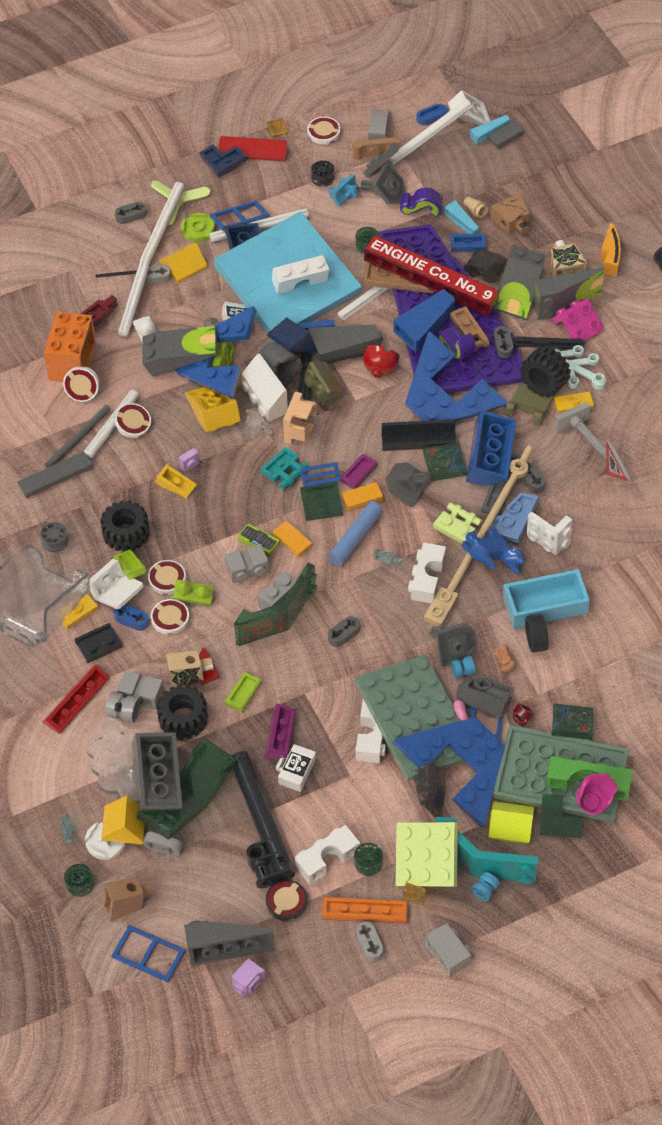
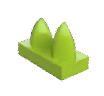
M231 341L220 342L217 346V355L213 359L211 367L231 365L235 352V347Z
M176 580L173 599L211 606L214 586Z

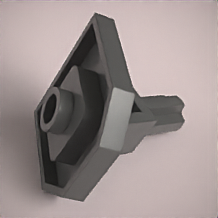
M389 162L384 163L375 181L362 180L361 189L375 190L376 195H379L386 204H399L401 196L406 192L403 178Z
M408 462L396 463L385 478L391 494L412 507L426 484L431 480V474L419 471Z
M464 623L445 629L433 626L429 632L430 636L436 638L442 667L450 665L452 660L458 659L460 661L464 657L472 656L478 647L475 630Z

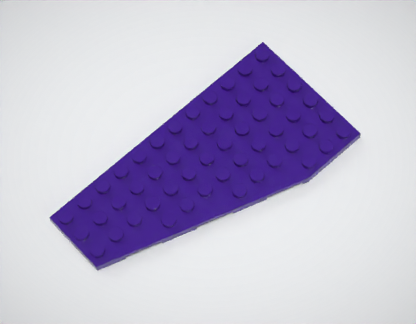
M430 224L379 231V237L469 277L455 257L453 258L441 242V238ZM392 289L398 316H401L436 294L435 292L432 294ZM455 302V310L465 307ZM467 307L487 336L489 346L478 348L473 355L462 361L454 358L432 380L446 393L471 390L481 379L491 387L523 382L524 379L520 375L522 373L520 371L522 361L518 347L514 345V334L510 333L513 342L512 356L509 358L499 357L494 343V330L497 327L506 326L497 316L495 309L488 317ZM450 317L434 334L437 339H439L440 331L452 325L455 326ZM406 344L414 376L423 347L419 352L415 353Z

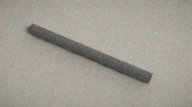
M104 405L45 463V466L48 468L55 465L110 411L109 406Z

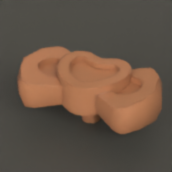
M505 645L497 647L494 656L502 664L501 671L504 673L512 672L516 662L511 657L509 647Z

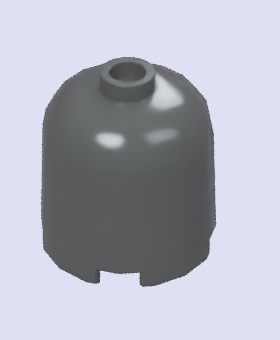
M277 342L265 345L258 353L263 357L284 387L294 382L293 378L297 373L300 374L302 370V361L294 353Z

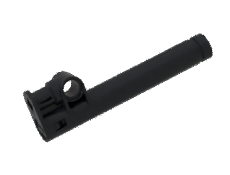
M240 751L234 753L229 758V761L261 840L247 848V863L256 875L257 881L255 884L257 888L263 889L281 880H290L295 876L296 872L248 752ZM254 855H259L260 857H259V858H253L252 856H254Z

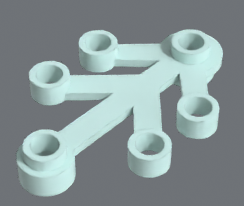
M576 345L573 347V350L559 352L565 358L573 356L580 358L583 356L584 348ZM592 353L588 358L566 359L571 370L569 374L570 379L568 380V386L571 389L579 387V379L575 376L574 372L591 380V386L596 390H601L606 386V377L603 374H594L581 367L597 365L599 363V356Z

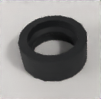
M543 615L526 616L525 630L530 651L534 653L548 650V632Z

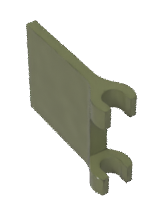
M520 382L512 399L506 405L507 411L505 415L512 417L517 408L534 414L533 424L540 426L554 395L550 397L544 395L542 397L538 393H533V390H529L527 384Z

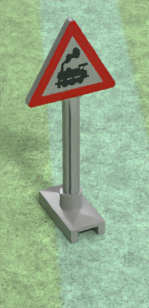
M587 402L555 416L558 422L555 430L558 433L573 427L579 430L600 455L606 459L608 475L625 481L631 480L611 441L606 442L605 448L584 425V422L591 420L590 405Z

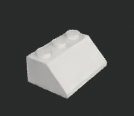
M257 354L242 372V382L240 384L243 391L248 392L251 402L258 406L261 416H265L268 422L286 414L288 409L287 390L263 357Z

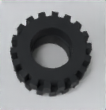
M546 346L535 349L520 367L522 372L520 375L524 379V384H527V388L533 390V393H538L542 397L544 395L546 397L555 395L570 379L569 374L571 370L569 369V363L566 362V358L562 357L559 351L556 352L554 348L549 349Z
M124 500L119 501L120 503L114 502L111 507L108 506L106 508V512L103 511L100 520L105 543L111 549L115 547L116 551L123 550V552L129 549L134 551L136 547H142V543L145 544L150 535L148 515L144 507H139V503L135 502L133 504L129 500L127 502H124ZM122 524H132L129 528H118Z
M178 685V688L170 687V691L165 690L163 697L160 696L158 699L159 703H157V715L161 730H164V733L176 732V737H179V740H183L184 737L191 739L192 735L198 736L199 730L203 731L208 723L207 702L203 693H198V689L195 687L191 689L190 685H186V687ZM182 708L192 710L186 716H176L173 714L176 710Z

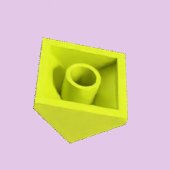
M494 801L488 839L529 845L534 807Z

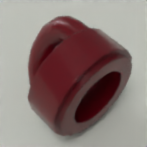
M518 703L514 708L513 719L520 725H526L534 716V711L524 704Z

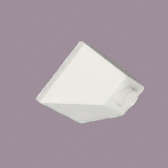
M463 90L448 102L450 111L466 99L471 102L472 108L458 117L463 121L477 125H483L491 121L484 103Z

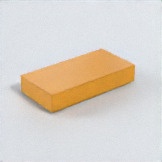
M377 482L341 493L348 511L366 506L371 500L375 502L383 500V495Z
M285 521L272 531L273 536L279 539L297 557H300L312 547V543L288 521Z

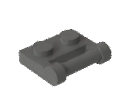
M392 143L384 153L378 154L365 165L367 169L363 174L366 177L370 176L399 151L398 145Z

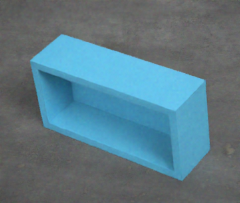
M579 569L508 583L503 586V600L513 629L525 627V617L530 615L542 614L545 622L588 614L590 600Z

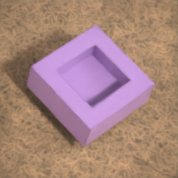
M195 448L179 456L180 469L184 473L200 464L199 454Z

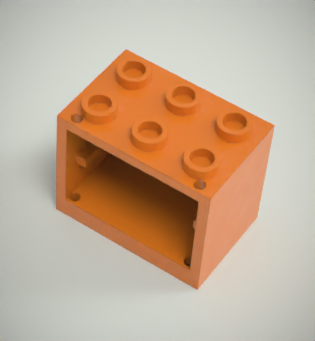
M56 311L44 350L49 380L63 382L65 375L73 367L90 366L96 345L92 315Z

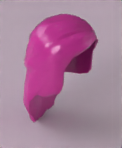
M595 773L585 777L576 792V800L580 808L590 815H597L606 811L612 804L615 793L618 790L615 780L608 773Z

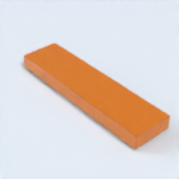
M323 897L322 919L407 923V901Z

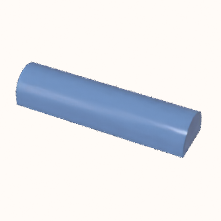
M373 500L368 503L331 551L329 563L337 567L343 565L383 513V509L378 503Z

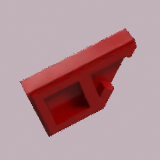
M205 647L202 648L199 654L200 660L210 658ZM214 664L213 669L202 671L204 680L200 681V684L202 686L220 678Z

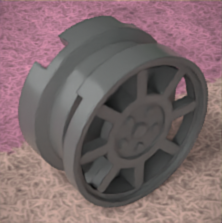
M51 522L41 529L42 545L47 551L60 552L67 547L69 540L67 529L63 524Z

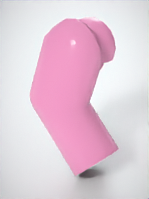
M456 700L452 703L454 711L461 721L469 719L464 702Z

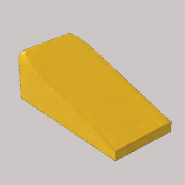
M168 464L165 465L155 480V483L186 499L197 486L196 483Z

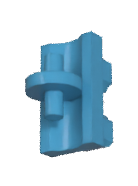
M351 174L347 178H341L336 188L331 187L328 190L329 196L335 200L336 206H341L349 198L355 199L358 196L359 186L355 181V175Z

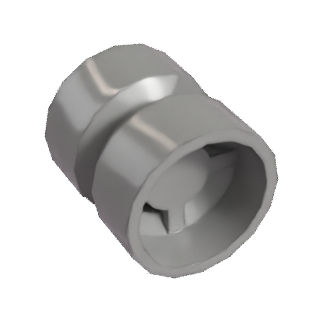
M112 691L106 703L105 714L107 717L115 719L121 717L124 721L134 723L140 709V698L130 695L125 697L122 693Z

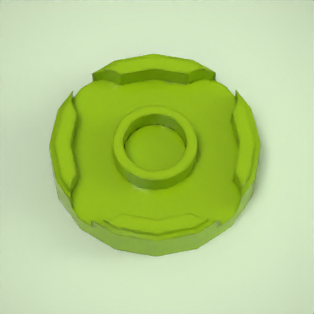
M192 213L188 218L185 217L182 220V235L192 242H204L210 239L209 234L211 232H215V222L205 213Z

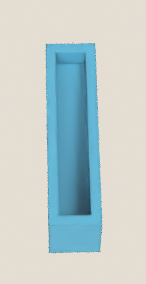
M505 115L470 129V138L476 145H479L487 140L489 134L510 123V118Z
M456 200L445 206V215L466 233L479 234V227Z

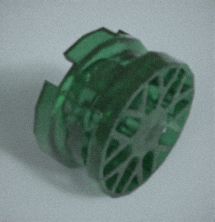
M373 227L360 228L355 234L356 249L364 254L365 247L374 235L380 237L379 232Z
M363 843L356 848L354 852V866L360 874L373 876L381 871L383 852L378 845Z
M72 865L64 874L66 888L71 895L83 897L92 892L95 881L92 870L87 865Z

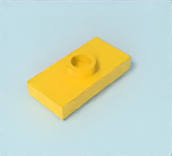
M590 392L554 397L557 414L585 402L590 405V410H594Z
M86 593L55 615L68 630L99 608Z

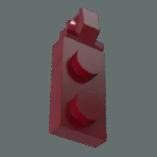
M111 295L106 300L100 301L98 299L81 314L92 315L93 326L95 327L114 311V308L118 305L117 298Z

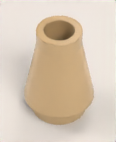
M470 196L464 200V205L476 218H483L488 213V207L485 202L473 199Z

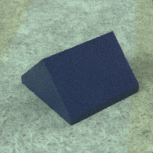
M258 223L224 226L229 250L261 233Z
M287 317L267 334L269 338L281 344L289 351L315 353L316 351L310 332Z

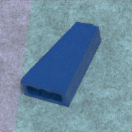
M444 289L394 319L393 332L415 353L419 352L424 346L428 332L430 331L434 335L450 317V312L455 311V298Z

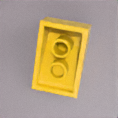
M205 387L185 393L200 425L206 432H213L224 426H233L241 421L237 401L234 398L230 399L222 393H216L215 390Z

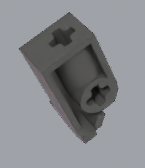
M476 677L460 683L457 686L456 696L458 700L469 706L502 718L511 704L514 688L485 677Z

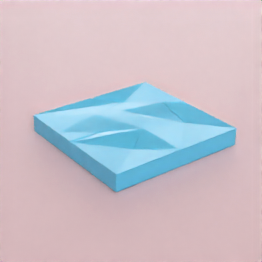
M301 211L214 259V267L247 309L252 306L256 308L255 319L267 334L286 317L298 325L299 323L311 322L361 293L362 286ZM321 255L324 256L329 267L328 281L310 285L308 279L302 280L295 285L294 290L277 294L272 282L273 268Z

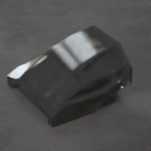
M476 249L463 268L470 277L482 276L486 282L494 283L503 274L507 258L488 250Z
M421 765L418 767V774L413 776L415 788L421 806H424L436 820V817H442L446 793L445 774L437 765Z

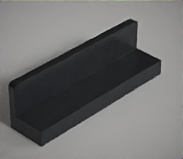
M455 419L382 423V451L456 447L454 446L456 445Z

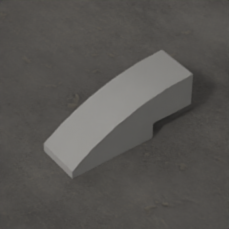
M372 109L368 140L386 138L389 110Z

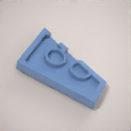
M521 492L506 507L507 509L494 519L489 529L496 528L497 532L506 541L519 543L527 527L528 514L530 512L534 513L539 503V496Z

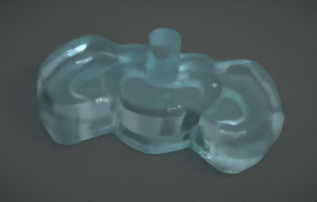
M380 549L374 551V558L384 561V565H388V562L400 564L402 561L400 555H394Z
M68 814L60 815L62 837L64 838V843L68 844L72 841L71 831L75 830V826L70 827Z

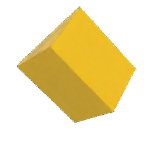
M197 243L188 244L159 259L162 265L170 268L172 277L178 283L207 268Z
M128 795L104 807L101 841L143 845L145 811H141L140 805Z

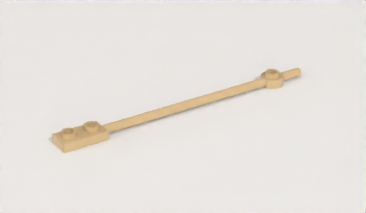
M528 445L521 458L515 459L510 463V477L478 532L477 537L482 539L486 536L516 480L527 475V460L534 450L532 446ZM467 552L448 588L440 587L424 615V621L442 628L458 599V593L454 591L473 559L470 553Z

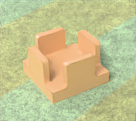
M294 393L283 418L284 442L291 444L293 439L303 442L309 440L314 428L313 424L301 420H307L309 415L316 416L317 405L315 402L304 400L302 393Z

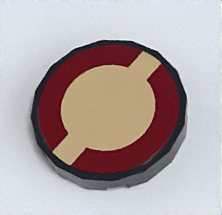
M281 880L274 883L267 891V909L276 919L283 921L296 919L305 912L307 893L298 882Z

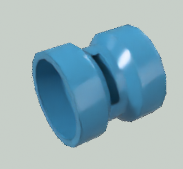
M471 656L464 657L460 661L458 659L451 661L452 672L456 680L463 678L465 675L472 676L476 674Z
M483 872L479 877L480 881L475 883L471 890L480 900L489 901L492 897V892L499 887L500 881L491 873Z

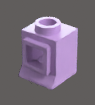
M248 958L232 976L233 989L240 995L244 994L247 996L249 993L252 994L261 984L260 982L265 980V970Z

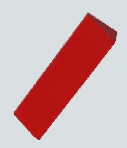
M220 136L219 151L222 154L237 146L246 156V159L285 161L286 140Z
M97 664L93 665L44 718L42 723L59 734L110 677Z

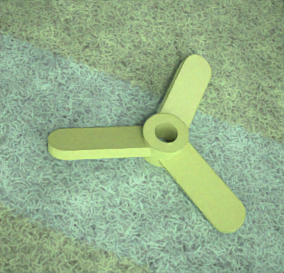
M152 181L151 183L152 188L169 198L172 191L170 188L159 181ZM201 187L182 192L168 225L174 223L180 206L185 202L208 197L210 195L209 188Z

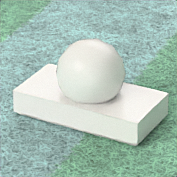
M149 316L132 321L142 345L143 336L157 332L155 324Z

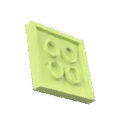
M397 823L396 886L457 887L458 823Z

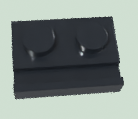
M110 623L74 639L87 664L122 648V643Z

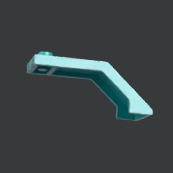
M436 817V823H457L456 818ZM458 831L457 862L472 877L479 878L483 872H489L498 880L516 881L522 884L536 883L538 857L479 851Z

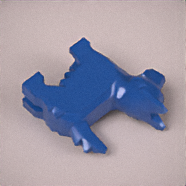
M496 528L489 529L488 533L490 536H485L482 539L476 536L477 533L475 531L467 533L465 537L467 541H463L462 547L466 552L470 553L472 558L483 562L492 569L496 568L493 560H502L515 574L520 573L518 567L524 564L523 551L514 546L512 548L509 547Z

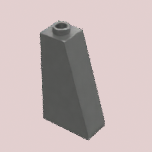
M375 325L308 328L316 348L314 354L317 361L364 353L368 345L381 346V341H383L382 333L377 330Z

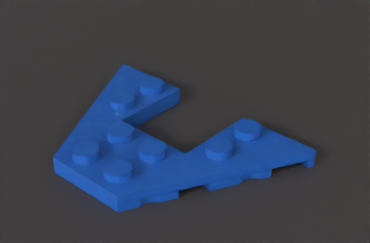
M252 306L215 325L217 328V343L249 340L257 312L256 308ZM214 356L175 370L179 376L186 377L192 382L200 383L203 387L210 390L213 389L216 393H222L230 399L234 398L241 368L238 365L211 367Z
M430 331L428 332L405 401V406L422 421L455 419L456 421L477 416L481 410L490 412V410L506 407L508 402L483 379L458 402L440 388L432 379L455 358V354Z
M476 717L400 737L393 741V744L421 771L449 746L477 773L452 800L481 828L486 824L505 744Z

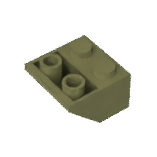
M310 362L304 381L307 387H311L314 392L313 396L316 402H320L321 406L325 407L341 399L344 391L327 362Z

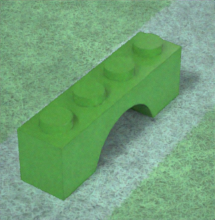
M551 756L546 787L567 790L571 784L584 780L590 774L608 773L615 780L618 789L614 799L628 801L632 769H627L623 766H608L604 763H590L581 759H566L563 756Z

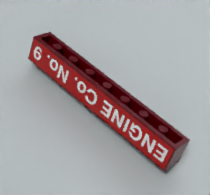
M374 235L364 249V261L415 284L427 287L435 293L444 289L447 293L453 295L455 302L488 317L498 304L500 291L494 287L485 285L478 280L456 272L447 266L436 263L384 238Z

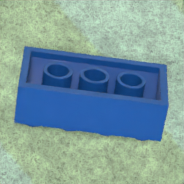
M483 410L480 411L474 426L466 482L487 486L507 481L516 419Z

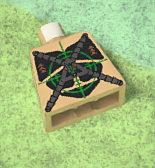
M563 240L555 242V247L551 248L550 253L552 277L586 271L587 262L575 244L565 245Z
M198 651L166 654L170 679L174 688H178V685L186 687V685L191 686L200 683V681L204 680L202 671L213 669L211 657L200 660Z

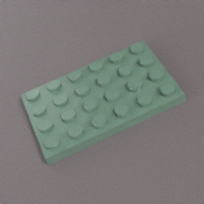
M426 654L355 677L354 682L407 782L465 762L447 746L421 771L393 744V741L397 738L461 721L456 715L454 706Z
M509 725L493 798L614 823L619 799H613L612 804L606 811L597 815H590L580 808L576 800V792L583 780L574 782L567 790L546 787L551 756H563L566 759H581L590 763H604L608 766L626 767L629 749Z

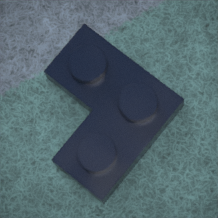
M214 144L199 152L200 157L218 177L246 161V156L237 146L223 154Z

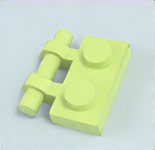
M450 502L447 509L452 511V513L448 514L443 511L433 523V528L462 544L463 541H467L465 538L467 533L475 531L472 525L480 526L483 520L478 518L475 513H469L462 506L454 505ZM459 516H461V517H463L464 519H466V521L463 522V521H461V520H459V519H457V518H458Z

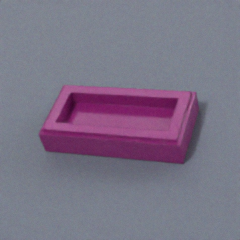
M362 454L340 477V482L352 489L358 488L378 466L377 462Z

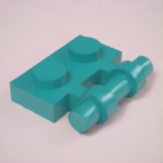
M284 447L260 470L261 474L273 483L281 479L282 482L279 484V487L284 490L287 486L290 487L294 484V480L297 477H301L300 468L309 467L307 462H303L301 465L298 464L300 461L299 456L289 448ZM290 469L294 470L290 475L286 473Z

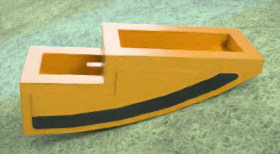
M610 223L602 246L600 260L605 261L604 274L617 277L621 252L620 239L614 224Z

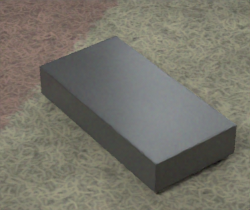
M513 120L489 134L487 140L499 149L523 135L524 129Z

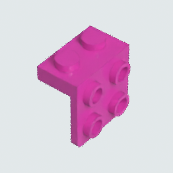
M588 298L581 302L579 299L570 304L571 308L566 310L563 307L555 312L557 314L555 317L551 318L554 324L562 321L571 339H582L585 341L604 329Z

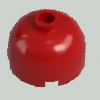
M368 345L364 351L363 363L366 369L371 372V375L381 378L393 373L398 365L400 355L390 349V352L385 351L383 346Z

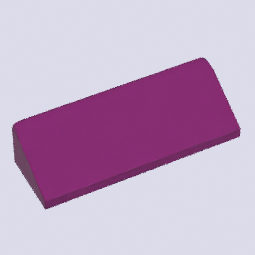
M279 703L274 707L264 758H287L296 709Z

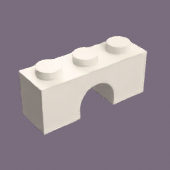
M323 255L275 267L272 272V282L277 294L292 291L295 285L302 280L308 279L310 285L328 281L329 267Z
M423 542L422 550L418 549L416 557L418 565H414L412 572L414 580H410L408 592H411V600L432 603L438 589V578L429 576L428 573H442L446 558V546Z
M363 699L360 716L361 727H369L373 731L369 734H358L356 761L380 764L381 756H385L386 744H383L384 737Z
M346 825L336 828L326 838L317 840L309 849L300 851L295 857V867L307 883L311 885L327 874L326 864L323 861L324 857L335 855L345 863L360 853V842Z

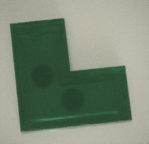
M542 794L539 835L581 838L582 817L562 816L563 795Z

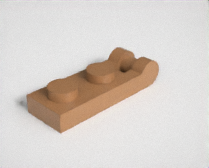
M399 137L354 141L352 144L354 150L353 158L360 160L362 157L377 156L384 153L392 143L397 144L400 148Z
M466 306L450 312L451 320L463 336L471 333L474 339H479L475 341V351L480 347L489 346L487 336Z

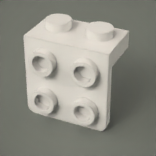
M530 512L527 521V535L531 541L543 546L547 552L557 555L571 544L573 519L566 515L553 527L533 512Z
M112 559L86 582L94 600L115 609L123 607L126 602L137 595L144 587L143 583L136 579L129 580L118 560Z

